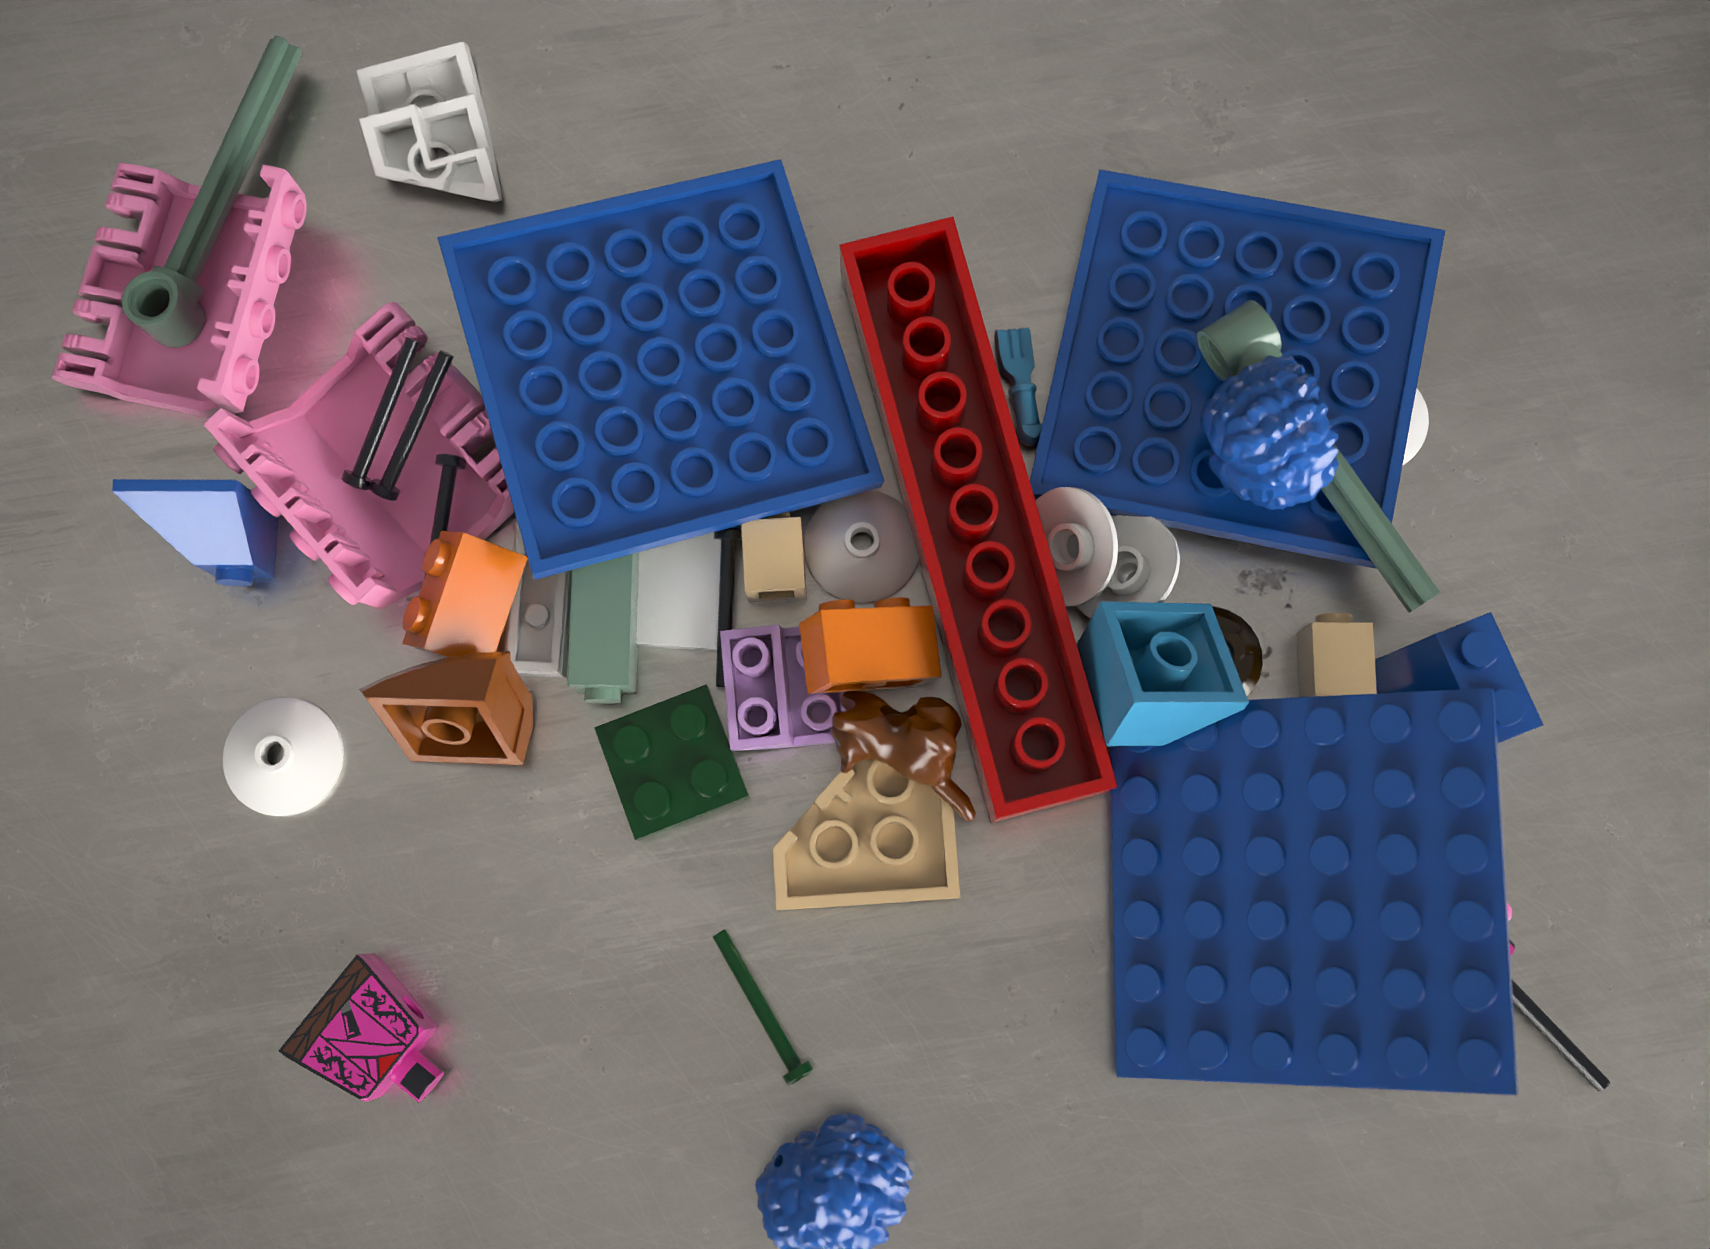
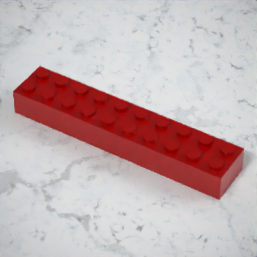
M954 216L839 244L840 271L931 605H933L934 616L990 821L994 823L1108 793L1118 786Z

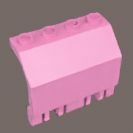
M118 163L110 187L113 193L108 194L105 207L120 217L141 221L137 233L109 227L105 228L103 226L97 229L94 241L100 245H93L78 290V295L84 299L75 300L72 312L87 322L101 323L109 327L105 340L79 334H65L61 347L73 354L59 353L52 379L71 387L108 394L121 400L211 418L220 408L232 414L243 412L247 395L252 394L258 384L259 364L257 361L263 340L271 335L274 328L275 309L273 305L279 285L287 280L290 273L291 255L289 250L295 229L301 228L306 217L307 204L305 194L288 171L283 168L262 165L260 176L271 188L270 196L263 199L237 194L197 281V284L204 289L199 300L205 314L203 330L197 339L190 344L172 348L157 342L128 319L123 311L122 297L124 289L136 276L151 271L153 266H165L201 186L189 184L158 169Z
M390 302L384 305L354 332L346 355L289 407L249 422L220 408L203 424L219 442L213 447L217 456L236 473L241 474L244 471L256 484L251 493L258 503L275 517H279L282 514L291 524L294 530L289 534V537L293 543L310 559L316 561L320 558L332 571L333 574L328 578V582L333 589L352 605L361 602L379 609L420 590L425 576L422 568L423 559L430 545L442 466L435 464L436 455L451 454L463 457L466 460L465 469H457L447 531L464 532L485 540L514 512L497 448L493 449L480 462L472 455L493 433L482 395L456 366H451L452 363L395 485L401 491L398 499L395 501L386 500L375 495L370 489H357L342 481L341 477L344 470L353 471L406 337L420 342L417 353L428 342L427 334L419 326L415 325V321L397 302ZM435 352L433 355H429L422 364H419L407 375L367 474V477L371 480L382 479L439 353Z

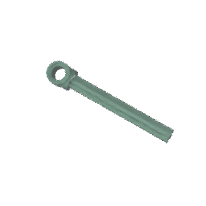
M275 36L274 39L269 40L165 266H153L151 271L141 273L132 279L124 289L122 307L128 319L166 347L178 348L186 346L197 339L203 330L205 314L199 300L204 289L197 284V281L302 56V50L299 47L290 45L285 38Z
M1253 300L1245 302L1197 333V342L1203 357L1214 373L1223 381H1226L1230 376H1237L1244 367L1261 362L1268 355L1277 358L1282 356L1280 351L1282 343L1276 325L1265 309ZM1333 444L1338 450L1336 455L1339 463L1333 480L1321 490L1407 612L1410 613L1441 592L1337 446Z

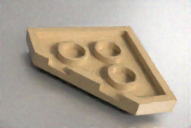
M862 760L857 762L848 773L840 771L817 797L812 806L773 847L777 911L960 899L954 809L931 786H925L908 780L888 764L877 760Z

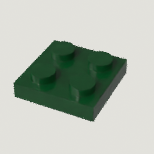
M707 684L594 727L636 841L750 798L734 753L730 750L729 740Z

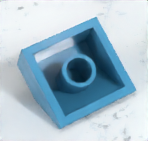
M1100 601L1077 643L1107 746H1164L1244 710L1249 703L1211 604Z

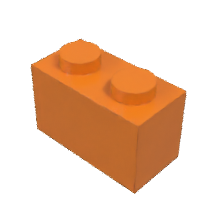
M441 531L439 538L432 541L425 553L422 568L426 576L419 596H415L410 601L404 613L402 625L406 633L402 644L443 658L480 652H496L528 557L464 532Z
M896 597L876 601L874 608L855 609L854 600H833L819 604L818 612L799 623L807 694L913 688L942 677L933 605L910 606L909 598Z

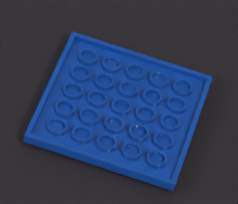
M781 159L437 237L534 580L882 487L885 480Z
M1099 169L1030 478L1035 500L1055 488L1076 487L1096 496L1112 516H1151L1159 520L1166 527L1377 569L1321 489L1313 500L1297 503L1292 507L1287 506L1283 510H1271L1264 506H1257L1250 501L1241 500L1230 489H1226L1209 467L1210 457L1208 450L1212 447L1204 432L1202 414L1208 399L1213 396L1218 386L1225 381L1214 373L1203 357L1197 342V333L1249 300L1256 301L1270 315L1280 334L1282 343L1281 357L1293 356L1297 362L1296 364H1301L1305 368L1304 374H1313L1320 389L1318 401L1322 400L1328 406L1326 416L1329 421V429L1335 431L1339 436L1334 444L1392 524L1445 230Z
M1493 688L1248 700L1249 703L1244 710L1164 746H1110V761L1118 786L1111 790L1117 1077L1518 1095L1496 711Z

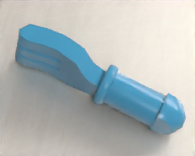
M1030 328L1008 329L1007 331L1005 329L995 330L994 341L1001 374L1010 380L1012 385L1008 390V395L1012 397L1017 437L1026 446H1034L1039 442L1042 423L1039 420L1035 398L1037 387L1034 383H1031V373L1035 363Z

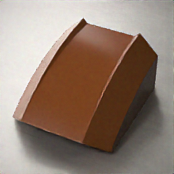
M510 651L480 652L438 659L388 675L359 689L410 761L523 765L534 725L532 691L526 689L511 661Z

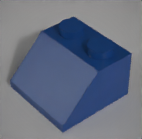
M1491 612L1375 659L1376 693L1493 688L1497 744L1544 725Z

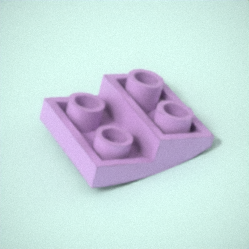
M777 624L720 631L731 751L835 744L830 730L833 726L832 717L834 713L846 711L841 705L843 692L807 694L800 626L782 628Z

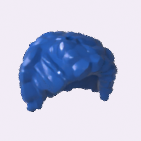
M1268 355L1261 362L1244 367L1237 376H1230L1224 383L1218 386L1213 396L1208 399L1202 414L1204 432L1212 447L1208 450L1210 469L1220 480L1221 484L1226 489H1230L1241 500L1250 501L1257 506H1264L1271 510H1283L1287 506L1292 507L1297 503H1305L1315 499L1320 489L1328 486L1333 480L1339 464L1336 458L1338 450L1333 445L1339 436L1335 431L1329 429V421L1326 416L1328 406L1324 401H1318L1320 389L1313 374H1304L1305 368L1301 364H1296V360L1291 355L1279 358Z
M841 1112L829 1116L817 1131L804 1130L797 1135L794 1142H787L779 1147L772 1160L766 1164L764 1172L755 1182L758 1195L757 1208L763 1214V1228L767 1233L768 1239L773 1240L774 1245L780 1249H872L875 1245L886 1243L889 1239V1233L886 1228L899 1224L901 1218L906 1215L907 1207L903 1200L905 1195L910 1193V1188L906 1182L911 1180L913 1173L905 1161V1151L896 1147L880 1129L872 1124L865 1123L864 1119L857 1114Z

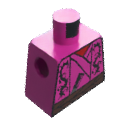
M375 953L357 954L278 1050L291 1061L366 1102L382 1097L392 1084L395 1083L419 1103L434 1089L444 1074L442 1070L419 1052L437 1028L436 1023L386 963Z

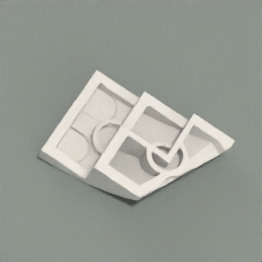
M464 41L356 70L369 113L368 117L359 120L377 177L490 202L502 201L496 158L469 46Z

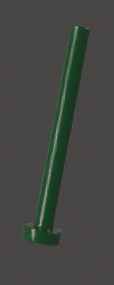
M726 929L713 936L714 941L788 1070V1073L782 1076L785 1083L791 1085L798 1082L812 1072V1065L809 1060L803 1064L800 1062Z

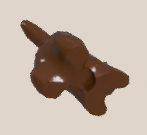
M846 691L842 693L841 705L846 711L834 713L832 717L833 726L830 730L835 740L837 752L841 757L842 773H848L857 762L872 759L891 766L908 780L925 786H931L963 820L971 822L975 819L976 812L969 796L950 778L956 758V736L962 726L961 718L953 706L942 698L921 697L917 704L910 707L907 711L899 712L875 694L864 691Z

